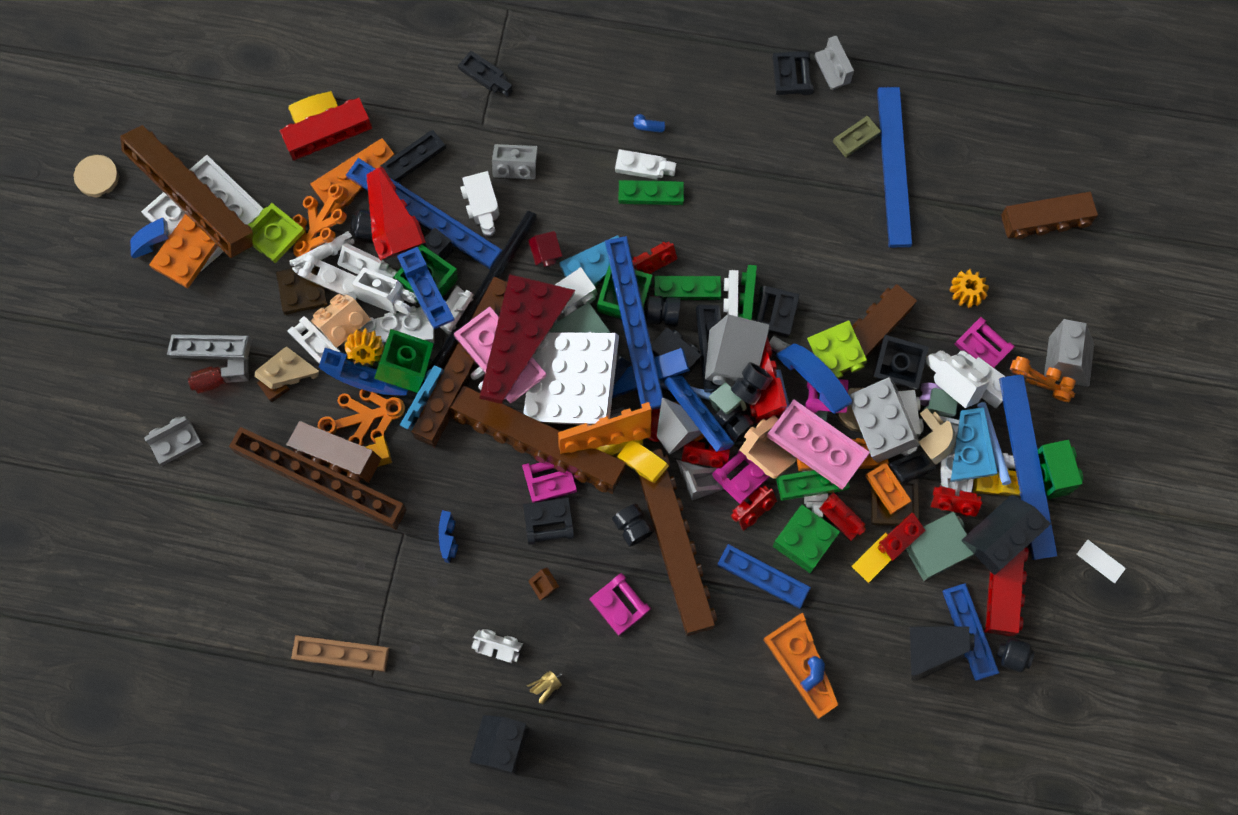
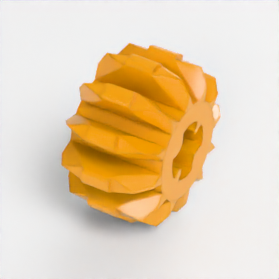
M970 269L967 270L966 274L962 271L959 272L957 277L953 278L951 282L953 286L950 287V292L955 293L952 297L953 300L959 299V306L966 303L968 308H971L973 304L976 306L980 305L981 300L986 299V292L989 289V286L984 284L986 277L979 278V272L972 275Z
M365 328L361 332L356 329L354 334H349L345 343V351L347 352V358L353 359L354 364L360 362L362 366L366 363L373 365L375 361L380 360L384 345L381 336H376L375 330L368 332Z

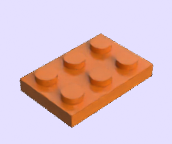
M185 214L149 266L188 289L218 245Z

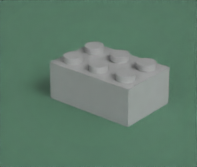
M890 377L849 395L852 399V404L850 405L870 455L877 463L920 445L897 387Z

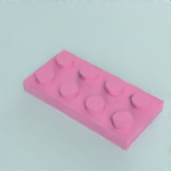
M488 307L454 333L455 338L484 372H486L499 319L491 307ZM533 357L506 397L510 404L547 376Z
M796 400L791 402L767 434L769 439L842 490L870 453Z

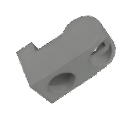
M228 359V367L221 368V377L226 383L249 381L248 360Z

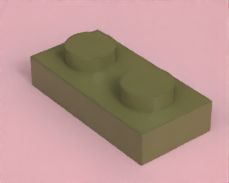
M866 116L835 137L833 143L847 158L879 136L881 131Z

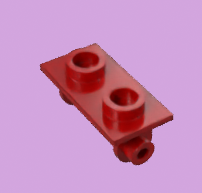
M662 242L660 245L650 249L651 255L646 251L634 257L632 262L634 269L637 271L651 274L677 260L674 244Z
M691 441L684 445L682 461L722 468L728 463L730 449L716 452L711 444L709 449H705V443Z
M765 485L762 488L758 487L748 497V500L752 502L751 505L744 501L733 510L731 517L735 522L739 521L743 531L749 526L754 525L757 519L765 511H769L777 502L773 489L769 490Z
M941 485L934 487V498L930 507L967 516H977L982 505L981 496H977V493L960 490L959 496H955L956 489Z
M834 492L819 508L850 541L857 534L861 535L866 530L864 527L865 523Z
M911 513L879 542L880 545L877 548L883 554L886 552L893 561L926 530L915 514Z

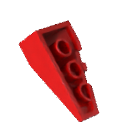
M378 167L368 173L367 186L372 240L379 259L385 260L397 257L399 254L426 243L418 220L407 211L405 200H400L396 194V187L384 168Z
M768 337L766 338L760 367L773 377V381L766 390H761L762 396L755 405L748 404L750 416L755 417L756 423L763 419L767 421L773 415L779 419L787 407L780 377L777 378L776 363L773 360L770 361L769 358L772 357V351Z

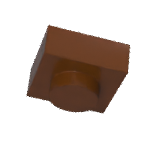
M257 382L270 402H273L290 390L286 384L282 387L271 389L263 382Z
M548 567L541 569L528 581L540 601L546 599L559 588Z

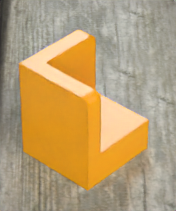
M384 436L375 438L376 444L365 446L382 458L378 467L392 463Z

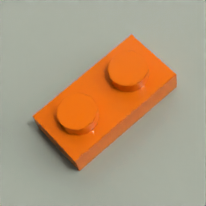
M887 463L866 474L867 480L890 514L911 503V499Z

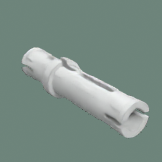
M347 231L334 238L332 242L320 245L290 260V265H294L292 269L295 273H298L300 268L303 269L305 265L304 259L307 254L319 260L330 255H337L345 243L349 245L354 244V240L350 239L352 235Z

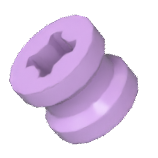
M923 383L921 385L922 395L919 397L920 404L926 407L929 406L931 389L942 388L935 383Z

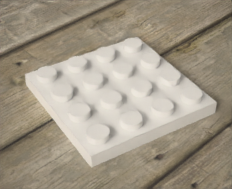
M208 155L190 169L203 184L208 185L216 197H220L231 211L236 212L244 224L253 223L259 216L263 208ZM164 192L141 211L151 223L164 218L168 222L169 236L185 215ZM219 246L211 255V257L204 265L202 270L206 268L213 260H215L222 252H224Z
M549 332L537 352L532 356L547 376L526 392L524 414L541 423L582 425L588 423L593 425L602 417L608 416L610 419L619 335L616 333Z

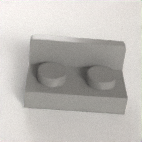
M833 36L828 39L825 50L815 53V59L831 90L851 83L854 69L837 36Z
M495 144L492 157L493 177L535 179L537 146Z
M186 416L176 417L170 421V424L162 428H155L149 432V435L144 437L161 466L203 445L194 426Z

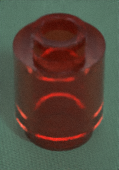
M210 366L191 372L188 383L191 390H196L199 394L218 388L220 384H224V380L221 377L219 367L213 368Z

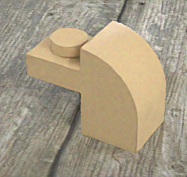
M925 409L920 415L932 432L920 440L919 443L936 465L953 451L956 444V434L949 420L944 423L936 412L931 414L928 409Z

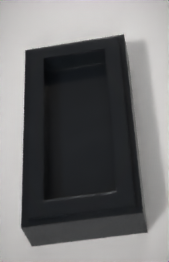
M924 450L888 464L901 485L933 472L936 468V465Z

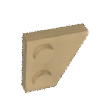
M286 346L255 371V377L269 388L275 389L285 384L299 383V379L311 377V379H315L318 377L319 371Z

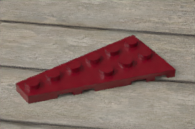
M509 274L479 399L499 404L504 402L516 384L517 379L529 364L530 359L537 352L557 318L562 314L565 306L575 294L574 289Z

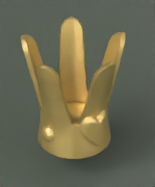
M549 671L541 679L527 685L529 687L538 683L530 689V692L535 695L547 689L539 699L540 704L542 703L543 705L552 692L562 686L558 680L562 673L555 676Z

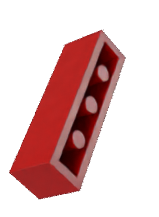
M357 98L355 100H348L335 108H328L318 115L308 116L296 124H289L279 131L294 161L372 129V126L360 98Z
M1024 548L995 575L990 572L985 633L1015 636L1022 630L1023 617H1020V610L1025 603L1022 585L1025 584L1027 572L1023 571L1024 562L1028 558V548Z

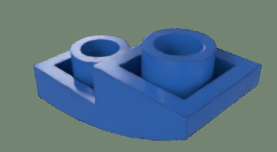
M164 218L146 225L131 238V257L133 259L153 252V244L169 239L168 222Z
M442 510L439 523V545L444 561L450 563L451 557L455 558L458 550V544H455L454 537L448 535L454 531L455 520H453L451 512Z

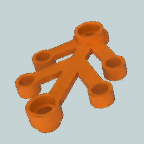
M332 184L329 187V198L319 215L317 214L318 201L312 196H307L304 199L303 206L308 209L310 230L306 235V218L300 214L293 217V220L305 230V233L295 243L293 252L296 257L315 249L319 245L330 243L334 240L335 232L329 229V227L342 224L347 217L346 213L341 209H336L332 212L331 217L327 218L335 203H342L348 197V190L341 184Z
M1016 357V360L1012 361L1011 372L1015 375H1024L1027 383L1053 391L1052 396L1063 402H1070L1071 398H1074L1075 393L1072 389H1074L1076 380L1062 377L1059 385L1055 383L1056 380L1060 379L1062 371L1049 367L1045 377L1031 368L1029 365L1030 360L1026 358Z
M361 389L359 395L362 401H372L380 406V408L372 410L351 399L348 394L343 393L339 395L337 400L340 407L344 409L350 408L359 414L334 420L331 417H323L318 422V429L325 431L327 425H332V429L326 432L334 435L338 429L361 423L355 434L348 441L353 442V440L358 439L360 440L358 445L363 446L362 439L376 418L383 417L377 429H374L370 434L372 441L376 443L374 435L381 433L385 438L384 433L392 420L403 416L405 405L399 398L385 399L373 392H370L371 394L368 398H364L363 394L370 391ZM343 398L349 399L346 404H342L341 400ZM397 406L398 410L396 412H391V407Z

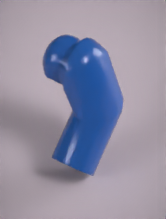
M642 114L634 117L635 122L633 124L636 129L664 132V122L646 120Z
M812 656L808 660L809 667L811 668L810 675L800 683L807 693L824 679L825 663L817 656Z

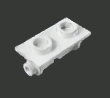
M458 286L455 287L446 301L455 320L440 327L448 335L456 328L455 325L469 302L473 301V293L468 290L464 292Z
M482 629V631L478 630L473 638L475 639L472 649H475L477 653L490 657L494 649H497V659L512 663V661H518L520 654L518 652L523 643H519L514 637L505 636L503 638L495 635V632Z

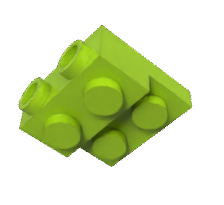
M273 203L263 208L256 220L248 224L253 231V247L261 254H265L274 263L305 233L304 228Z
M849 320L807 338L814 355L838 379L843 377V372L848 370L856 372L864 368L863 364L867 363L865 354Z

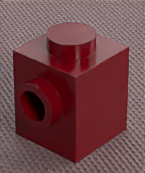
M555 231L536 235L528 240L536 265L552 266L557 264L556 260L562 257Z

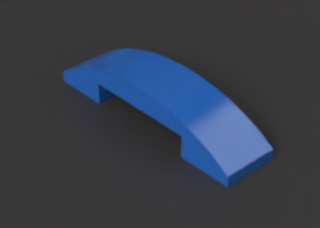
M418 247L397 255L406 278L433 329L454 321L455 319L446 301L443 300Z
M792 344L776 353V357L789 370L795 368L820 393L819 400L833 414L852 404V399L838 378L812 352L798 344Z
M324 348L319 368L333 378L350 386L386 395L407 394V389L374 379L376 369L362 366L358 363L354 364V362L345 360L347 354Z

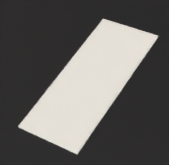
M1089 540L1085 542L1077 553L1079 557L1113 583L1118 580L1126 569Z

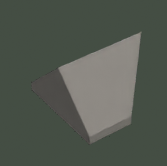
M662 397L657 438L670 455L700 436L702 432L681 405Z
M676 459L692 501L724 489L712 475L717 468H707Z

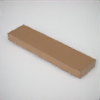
M296 635L291 659L386 672L390 648Z

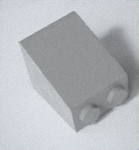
M729 314L721 319L709 330L705 379L713 381L717 385H722L726 382L732 386L737 378L743 377L742 371L749 362L760 366L769 325Z
M1063 319L1050 335L1044 372L1045 377L1048 368L1052 367L1062 371L1060 379L1056 381L1061 382L1062 377H1069L1076 380L1075 385L1089 387L1094 342L1087 323Z

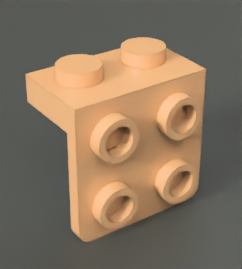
M341 294L334 296L330 300L331 304L325 309L317 310L313 314L314 318L311 320V323L323 332L335 348L346 341L350 333L354 334L356 329L359 330L371 320L354 298Z
M773 415L767 421L765 419L760 421L756 428L752 427L744 436L746 441L740 448V451L759 466L765 474L776 479L794 465L796 458L767 437L768 432L778 421V418Z

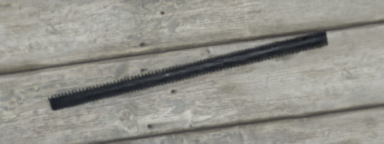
M531 211L525 213L520 224H518L519 226H517L513 235H511L512 237L507 242L508 244L503 248L500 253L501 255L496 259L495 264H493L494 266H492L488 275H486L487 277L483 280V284L476 291L477 293H475L473 301L469 302L470 304L466 307L467 309L462 314V318H459L460 320L455 325L456 328L452 330V334H449L450 336L445 341L446 343L439 350L440 352H438L437 357H435L432 362L433 364L429 366L428 370L432 369L434 365L443 369L442 366L445 367L443 364L447 362L446 359L449 360L448 357L451 358L449 355L453 353L452 350L455 351L453 348L456 349L455 346L458 344L454 333L471 321L493 278L500 279L499 276L503 274V269L507 268V262L510 263V258L514 257V251L517 252V247L519 248L520 243H522L521 241L525 239L524 236L526 237L525 234L529 232L528 230L532 228L531 225L533 226L534 221H536V213ZM424 376L423 382H422V384H421L419 390L421 389L422 385H423L424 382H425V376Z

